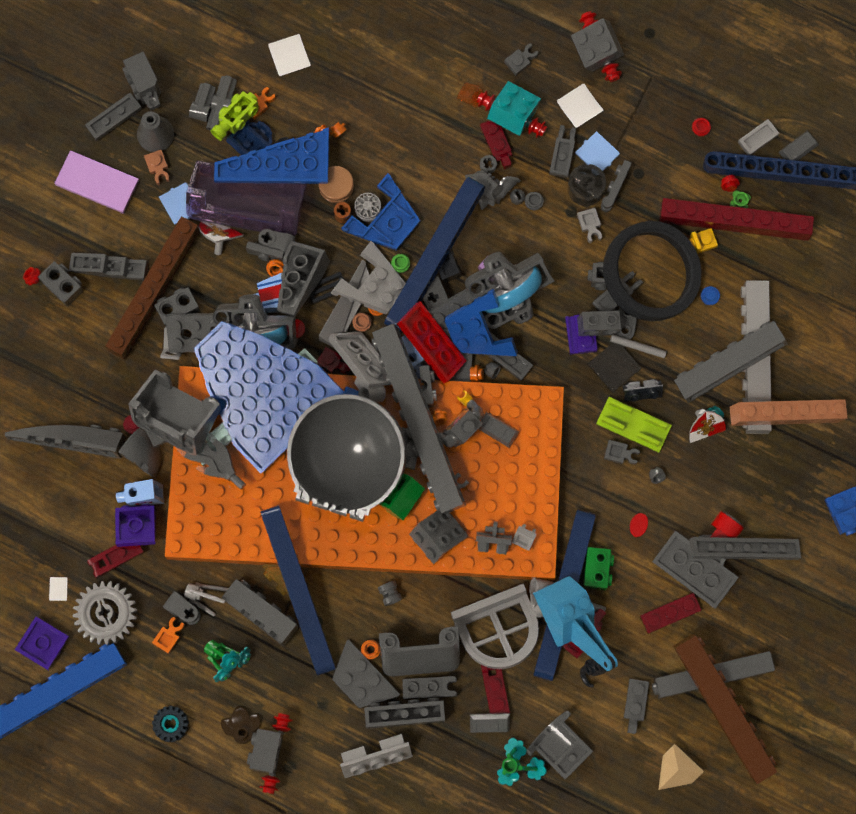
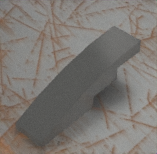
M72 253L69 271L74 273L131 280H144L149 268L147 260H132L127 257H111L106 254Z

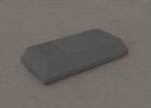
M807 130L780 150L779 154L785 160L798 161L816 148L819 143Z
M488 412L481 419L483 424L479 430L510 448L519 431Z
M510 713L470 714V732H510Z

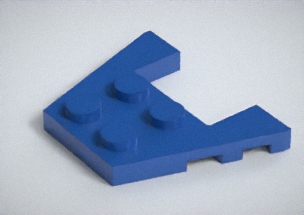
M387 173L377 185L379 190L391 198L387 205L368 227L354 216H351L342 226L341 230L397 251L420 224V219L408 201H406L390 174Z
M494 289L488 291L486 295L476 298L471 304L463 306L445 317V323L453 344L460 353L517 356L518 351L513 338L493 341L482 311L499 307V301Z

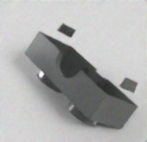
M429 365L420 366L421 383L424 384L421 385L428 407H434L433 401H437L436 389L432 390L431 383L435 382L434 372L429 371Z

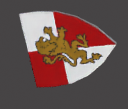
M200 221V232L208 240L215 243L214 254L216 255L222 254L223 241L243 237L242 233L232 228Z
M705 409L697 410L695 412L697 419L692 424L689 432V442L692 443L725 431L724 419L715 412L706 411Z

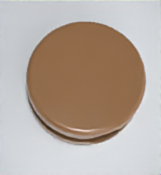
M340 166L329 167L328 184H319L322 197L331 203L346 201L352 195L354 189L352 175L347 169Z

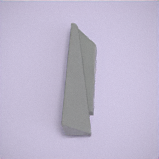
M364 260L361 261L349 282L356 289H359L369 276ZM341 296L321 330L319 340L333 347L328 340L330 334L346 333L362 303L354 300L351 302L348 301V298Z

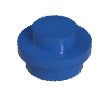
M709 286L702 290L701 300L704 304L714 305L719 301L720 293L715 287Z

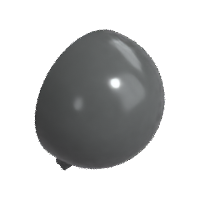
M351 394L330 396L311 405L296 421L287 447L288 467L295 483L293 492L297 493L295 500L308 505L312 501V506L329 510L342 516L350 514L349 518L361 522L364 521L365 515H370L372 508L386 500L397 488L402 479L407 459L405 438L394 416L379 403L366 397Z

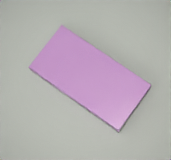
M70 151L54 184L124 214L139 179Z

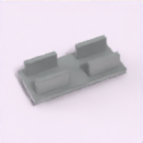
M402 734L379 741L382 751L367 755L364 746L341 753L344 763H341L340 766L344 777L360 775L364 772L379 769L413 757L409 742L404 743Z

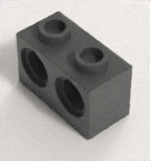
M54 261L38 278L68 307L83 292L81 288L82 283L75 276L71 278L67 274L69 270L62 263L58 265ZM54 273H60V277L57 280L51 279ZM67 286H73L71 292H64Z
M188 287L176 290L174 295L168 298H160L157 304L154 305L165 327L166 314L163 311L167 307L173 308L170 314H194L200 312ZM187 298L190 300L189 304L185 306L180 305L182 299Z
M620 311L582 312L577 317L579 336L616 335L621 330Z

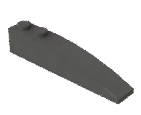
M51 425L5 432V437L8 440L121 459L119 450L124 445L125 435L121 433V430L116 428L103 430L98 425H91L90 427Z

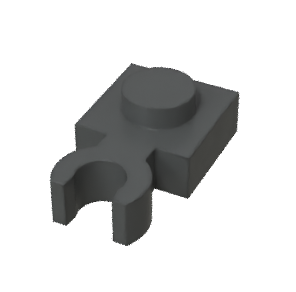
M528 44L523 53L518 49L504 60V63L515 76L530 66L531 62L529 59L532 60L538 56V51L533 54L528 52L532 48V44Z
M609 440L604 460L623 464L624 459H626L630 464L635 465L637 460H633L631 455H639L640 451L637 449L626 450L628 444Z

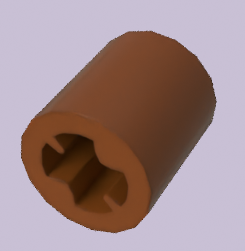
M339 202L334 207V216L339 223H346L351 217V208L345 202ZM344 210L345 215H341L340 211Z

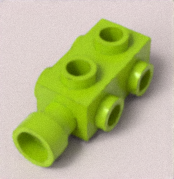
M244 91L240 95L238 93L235 94L231 99V104L228 107L224 106L220 110L218 117L220 124L215 125L210 130L212 135L222 141L228 131L235 134L238 130L243 129L248 119L254 117L258 112L257 97L251 92L247 94Z

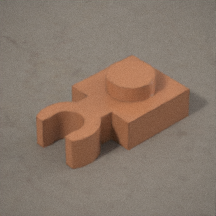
M162 150L144 155L150 174L156 173L155 181L157 185H160L159 178L162 176L169 182L168 173L163 171L168 169Z

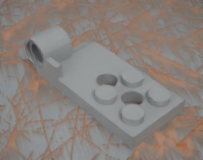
M361 331L330 334L329 342L357 377L354 384L359 389L358 395L377 403L383 402L386 396L383 385H389L385 374L388 373L386 368L381 366L378 358L380 355Z

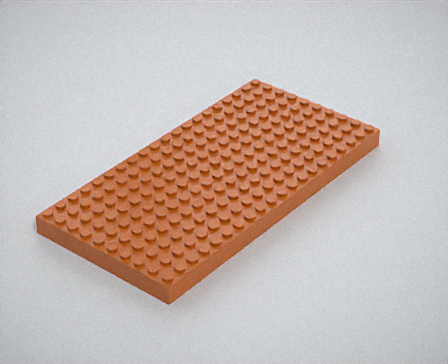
M180 366L178 389L200 401L210 397L200 367ZM328 374L343 391H345L346 387L359 391L354 384L356 376ZM418 379L420 386L424 385L421 383V379ZM435 380V382L431 383L432 390L436 389L437 401H433L434 407L429 408L430 412L436 409L447 412V422L436 426L438 432H443L467 407L457 399V396L460 398L465 396L464 390L483 409L484 415L488 412L519 431L510 448L479 429L464 444L450 448L443 445L454 474H461L457 482L459 484H463L466 480L469 482L465 488L460 489L467 506L450 512L468 536L465 540L447 551L435 564L426 557L425 553L409 535L418 523L437 511L434 505V500H436L434 493H430L427 487L429 480L427 475H423L420 464H422L420 457L417 458L415 470L405 468L404 474L414 478L425 490L404 521L392 516L382 506L377 505L371 509L369 516L365 515L364 521L361 522L349 518L350 514L342 516L329 510L312 506V501H310L309 505L296 501L297 493L293 492L295 483L288 467L287 449L263 473H260L235 448L232 441L226 448L231 456L236 475L246 483L242 490L231 480L228 481L224 478L205 475L206 467H209L207 464L203 467L200 463L185 458L186 452L173 446L165 558L167 560L279 566L260 511L279 505L300 567L523 580L539 578L554 581L556 572L564 387L448 381L443 384L441 380ZM383 385L386 396L384 401L379 404L394 416L400 427L408 428L406 420L403 421L400 416L399 410H401L399 402L396 403L393 398V386ZM220 415L217 416L209 434L223 422ZM494 521L498 522L497 527L505 528L504 534L501 535H510L512 540L518 527H522L523 524H526L525 529L531 532L533 528L536 529L535 534L537 535L529 551L511 541L507 554L504 555L496 553L497 544L489 543L488 552H479L476 534L477 532H485V526L493 527Z

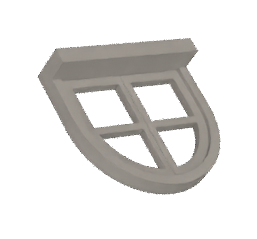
M524 584L451 612L452 620L455 627L458 626V633L466 652L473 660L485 667L492 669L514 667L530 656L538 641L537 617L531 612V603ZM520 603L527 622L503 631L496 613ZM490 616L497 634L473 643L466 625ZM529 627L526 643L517 653L513 654L506 636ZM500 639L507 657L493 658L483 654L477 647Z

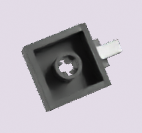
M144 51L123 60L125 67L122 69L136 100H141L142 104H146L150 111L160 107L158 98L160 97L161 90Z

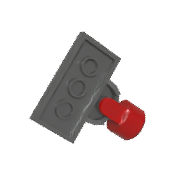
M720 511L711 523L716 528L714 533L699 537L737 538L743 531L744 525L727 512ZM677 531L673 533L652 561L713 608L718 606L739 578L723 566L726 559L692 558L690 541Z

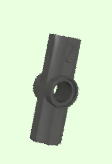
M221 76L217 93L212 98L211 113L206 129L209 131L215 125L220 124L218 118L220 110L224 106L228 107L231 104L237 80L230 76Z

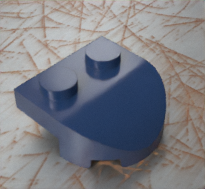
M248 120L243 129L227 136L226 142L239 154L244 155L250 151H257L271 145L272 131L261 121L255 123Z

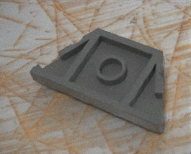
M348 639L332 679L359 709L368 706V704L380 703L400 696L398 691Z

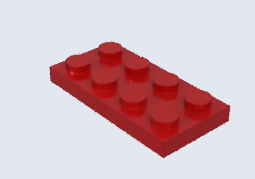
M421 301L416 303L397 323L443 384L448 382L467 361Z

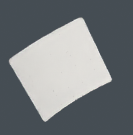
M300 34L268 44L279 76L311 66Z
M585 84L580 85L557 100L561 109L576 128L603 111V108L598 104Z

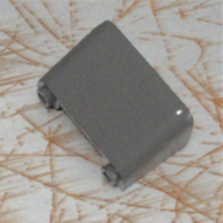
M157 370L153 371L128 404L132 421L138 427L194 456L200 451L221 410L220 403L215 398H205L202 402L173 387L171 377L167 373H161Z
M458 626L444 628L439 634V644L400 648L399 639L395 634H379L382 669L388 676L448 672L456 670L460 665Z

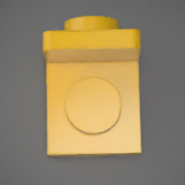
M712 228L698 233L695 231L691 232L689 240L697 254L718 247Z

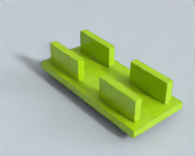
M608 397L596 423L598 426L658 453L672 426L611 397Z

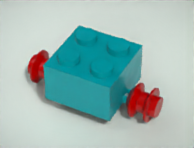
M509 81L497 98H495V95L488 96L487 90L485 93H480L477 99L478 107L483 105L485 106V111L490 110L487 119L519 136L526 127H528L529 135L532 132L536 133V138L542 137L546 132V122L539 123L538 117L531 120L541 100L538 96Z

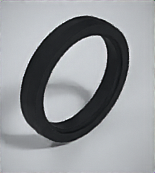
M645 221L627 227L614 238L604 257L603 275L610 296L623 311L640 320L662 321L677 316L693 302L701 284V264L694 246L682 232L666 223ZM640 235H654L663 238L672 244L681 255L686 269V283L681 296L671 306L664 308L647 307L634 300L623 287L619 276L618 262L623 247L631 238Z

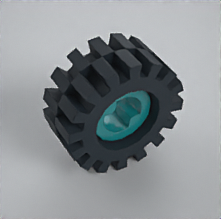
M165 706L163 709H159L153 717V731L157 737L165 742L181 740L189 729L187 715L178 707ZM174 719L176 721L175 728L167 729L165 727L166 721Z

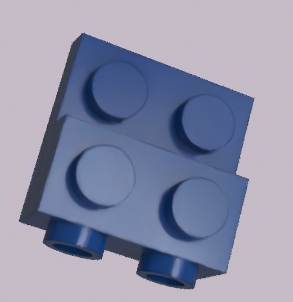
M855 486L825 499V503L840 535L846 533V536L856 533Z

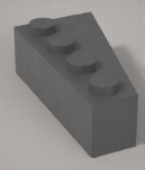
M236 579L221 598L285 647L299 629L296 624L297 621L289 615L286 617L282 614V610L274 603L270 605L266 602L267 598L257 591L255 594L251 591V586L243 579L241 582Z

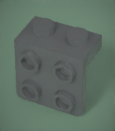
M441 511L434 512L418 523L409 534L433 564L438 562L447 551L465 540L468 536L451 513L442 514Z

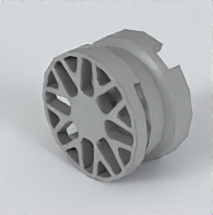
M363 193L355 201V213L362 221L372 222L381 212V202L375 194Z

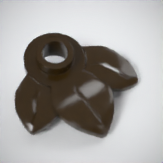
M241 706L234 709L231 719L221 720V727L224 733L232 736L239 744L250 742L253 732L260 726L259 714L249 716L247 710ZM240 732H246L244 736H239Z

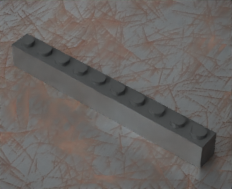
M391 324L372 332L374 337L372 339L373 346L380 352L381 356L378 357L380 364L386 368L388 373L385 374L386 380L389 385L393 386V398L396 403L399 402L401 410H399L400 416L403 421L406 420L408 425L406 432L410 439L413 438L415 444L413 450L415 455L421 459L422 464H420L423 475H427L429 480L427 487L430 493H434L436 498L434 505L437 511L447 514L467 506L398 326Z

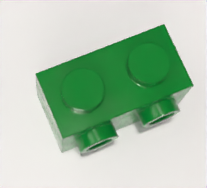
M403 473L397 488L379 505L392 516L404 521L425 488L414 478Z
M587 548L583 588L606 591L608 586H611L612 574H609V567H613L614 555H611V549Z

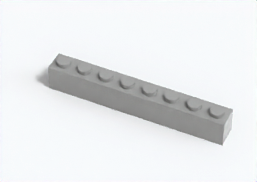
M746 281L744 286H741L740 295L741 298H744V305H741V316H744V323L741 324V335H746L751 331L756 332L761 329L760 326L770 321L769 281ZM769 355L742 371L745 372V379H742V391H745V398H742V402L771 401ZM742 425L743 428H746V434H769L771 432V425Z

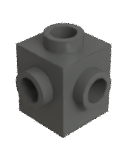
M604 262L593 263L592 270H588L587 280L591 281V287H595L596 290H606L607 288L603 275Z

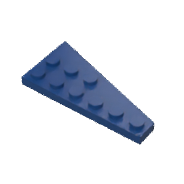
M329 127L316 133H308L303 137L292 138L266 146L264 149L253 150L241 156L217 161L214 163V182L328 184Z

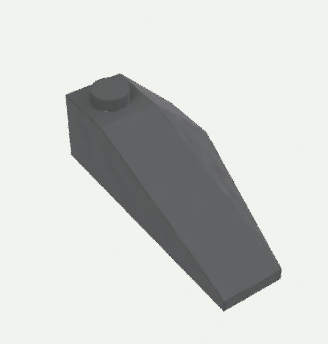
M294 241L290 242L283 257L284 266L281 273L282 283L279 290L278 312L296 316L322 279L330 263L325 250Z

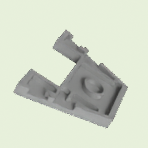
M370 241L360 256L374 265L375 269L359 289L341 279L331 294L335 296L341 295L348 298V301H357L364 304V307L387 315L406 283L376 245Z

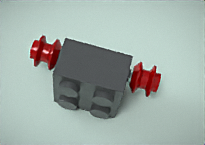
M586 12L581 15L579 20L580 23L585 24L582 30L571 35L583 65L591 72L604 66L601 72L607 74L605 81H617L622 71H617L616 68L619 64L612 63V61L623 56L624 52L612 25L604 18L595 20L596 13Z
M278 713V717L274 716L277 722L275 725H272L277 732L257 729V733L253 732L251 744L254 746L253 753L249 752L247 764L250 765L249 768L251 770L269 773L270 776L265 775L261 777L264 780V785L259 786L263 788L262 792L269 794L279 791L276 788V783L281 781L274 776H276L283 732L291 730L288 727V723L293 721L289 719L290 715Z

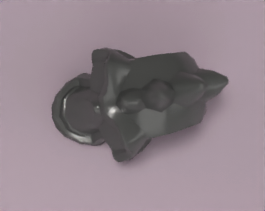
M480 170L474 174L465 175L466 179L470 177L486 186L478 202L481 210L488 204L494 206L495 203L500 204V200L521 180L512 176H506L501 181L495 180L494 176L491 177L492 174H487V170Z

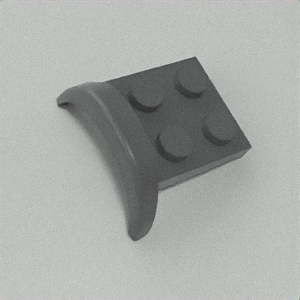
M569 711L563 712L553 720L527 749V754L530 756L536 750L564 780L593 752L565 724L564 721L571 716Z

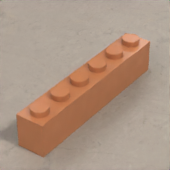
M846 400L738 402L730 406L731 426L838 423L847 419Z

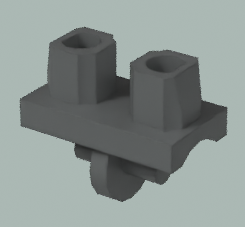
M494 521L493 527L485 526V532H477L478 551L488 552L489 543L497 544L496 553L506 555L509 545H511L512 536L501 535L504 534L505 528L497 527L498 522Z

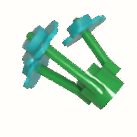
M211 640L204 648V652L208 655L207 659L218 670L217 675L213 677L215 682L228 679L231 675L230 673L237 665L241 668L243 664L248 663L251 657L250 648L247 646L240 653L225 646L222 642L217 643L215 640ZM222 658V662L219 666V664L216 662V659L219 660Z
M510 738L508 744L504 746L507 758L503 761L501 769L497 771L499 776L498 782L501 785L507 784L512 786L513 782L519 780V774L517 773L519 770L528 771L527 776L530 779L540 780L541 776L547 773V769L544 767L545 762L533 757L527 766H522L519 760L521 756L526 754L527 750L523 746V741Z

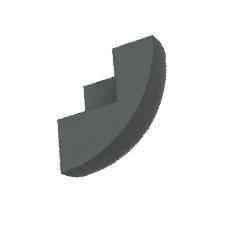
M138 428L127 439L119 453L136 464L140 470L156 479L162 462L160 446L154 448L147 432Z

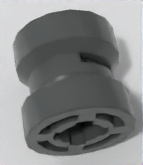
M391 581L378 587L379 593L383 595L385 606L403 599L401 593L397 591L396 581Z

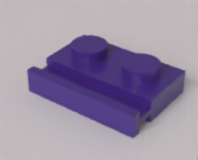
M579 315L565 316L569 354L597 352L596 336H579L577 317Z

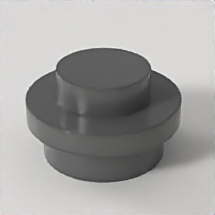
M530 192L526 195L525 205L528 209L535 211L542 207L544 200L540 193Z

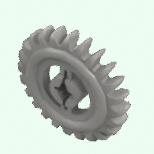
M101 581L100 587L93 583L92 590L86 587L87 594L81 592L82 599H76L79 606H74L73 609L78 611V613L73 614V617L79 620L74 625H81L78 632L85 631L83 638L90 636L91 643L96 638L98 645H101L102 640L108 645L110 639L117 643V636L123 640V632L130 634L127 627H134L130 620L137 619V617L131 615L137 612V609L131 608V606L136 602L129 601L132 594L124 595L127 590L126 588L119 591L120 584H116L113 588L111 581L107 586H105L104 581ZM104 599H110L118 606L119 615L114 624H112V620L115 617V611L110 605L105 604ZM96 602L98 603L95 611L96 617L105 623L106 627L97 626L91 619V609ZM104 608L107 611H110L107 614V619L104 616H101L104 613Z

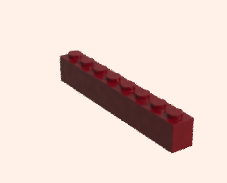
M668 198L662 199L659 222L805 241H809L812 236L814 216Z

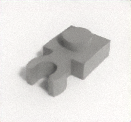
M592 208L578 212L577 218L582 232L588 231V242L592 243V235H597L600 241L602 234L596 228H599L601 224L596 209Z

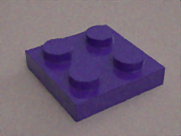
M35 617L15 650L49 671L70 637L40 618Z

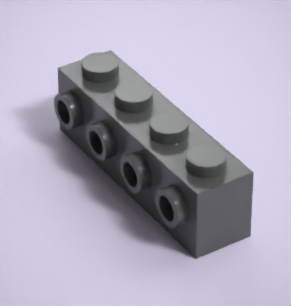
M439 698L427 699V702L421 703L419 700H408V704H400V701L388 702V706L372 703L364 708L366 729L445 722L444 702L439 701Z

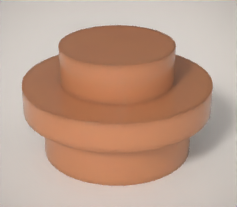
M359 313L353 318V327L357 331L365 332L371 327V318L365 313Z

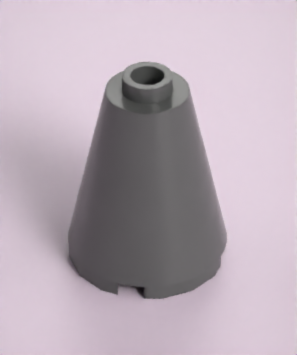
M150 111L141 118L137 130V139L142 148L149 152L166 150L173 143L174 129L167 119Z

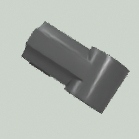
M200 83L195 102L193 101L190 106L189 118L208 122L211 113V102L216 92V87L208 83Z

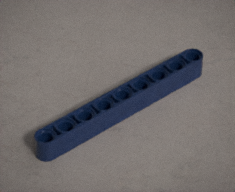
M715 151L709 152L703 162L704 170L712 174L856 190V167ZM708 160H715L717 164L710 165ZM726 162H733L735 167L727 166ZM745 164H752L754 169H747ZM764 166H770L773 171H766ZM783 168H789L791 173L786 174ZM807 170L810 173V175L805 176L802 174L801 171ZM820 173H827L829 178H823ZM844 174L847 180L840 179L839 175Z
M467 177L388 313L384 322L386 326L391 324L398 326L397 323L416 303L422 301L486 188L485 185L470 177Z
M277 505L260 511L316 674L318 676L335 670L328 644L281 509Z
M580 510L576 511L558 581L570 576L577 583L579 582L595 514ZM546 625L533 676L553 681L562 646L557 647L548 625Z

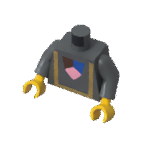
M465 390L463 391L465 396L463 398L457 396V399L467 407L443 432H438L443 445L449 448L464 444L483 424L480 421L484 415L483 409Z

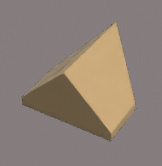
M674 744L663 755L658 790L692 784L704 771Z

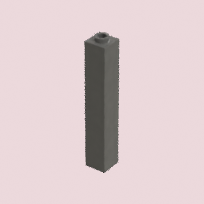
M770 651L714 664L717 672L720 670L725 676L726 681L724 683L775 671ZM688 671L655 678L654 684H652L653 693L658 695V699L698 690Z

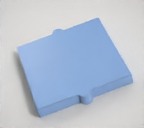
M597 131L588 140H585L584 144L575 152L598 175L607 167H610L611 163L620 155Z
M186 182L176 188H171L169 192L159 196L174 225L178 223L181 216L189 220L192 215L202 211Z

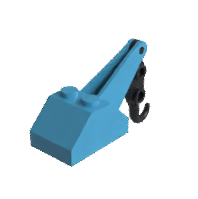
M568 576L533 593L557 647L572 641L591 657L580 668V677L586 686L593 688L594 684L589 682L586 673L592 676L605 674L616 668L618 662L594 627L595 609L587 591Z

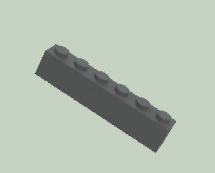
M768 321L760 326L761 329L756 332L751 331L747 333L741 341L730 343L724 351H717L710 356L709 360L698 362L692 370L680 373L674 381L685 400L690 403L786 346L788 343L775 321Z

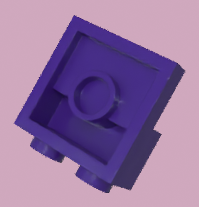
M142 504L138 507L125 505L115 508L117 547L156 544V510L154 505Z

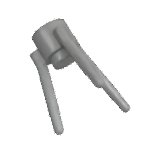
M198 582L195 584L189 583L184 597L189 599V603L195 604L205 612L215 616L216 614L197 600L200 601L202 597L216 602L225 603L224 599L204 593V589L227 591L229 588L204 585Z

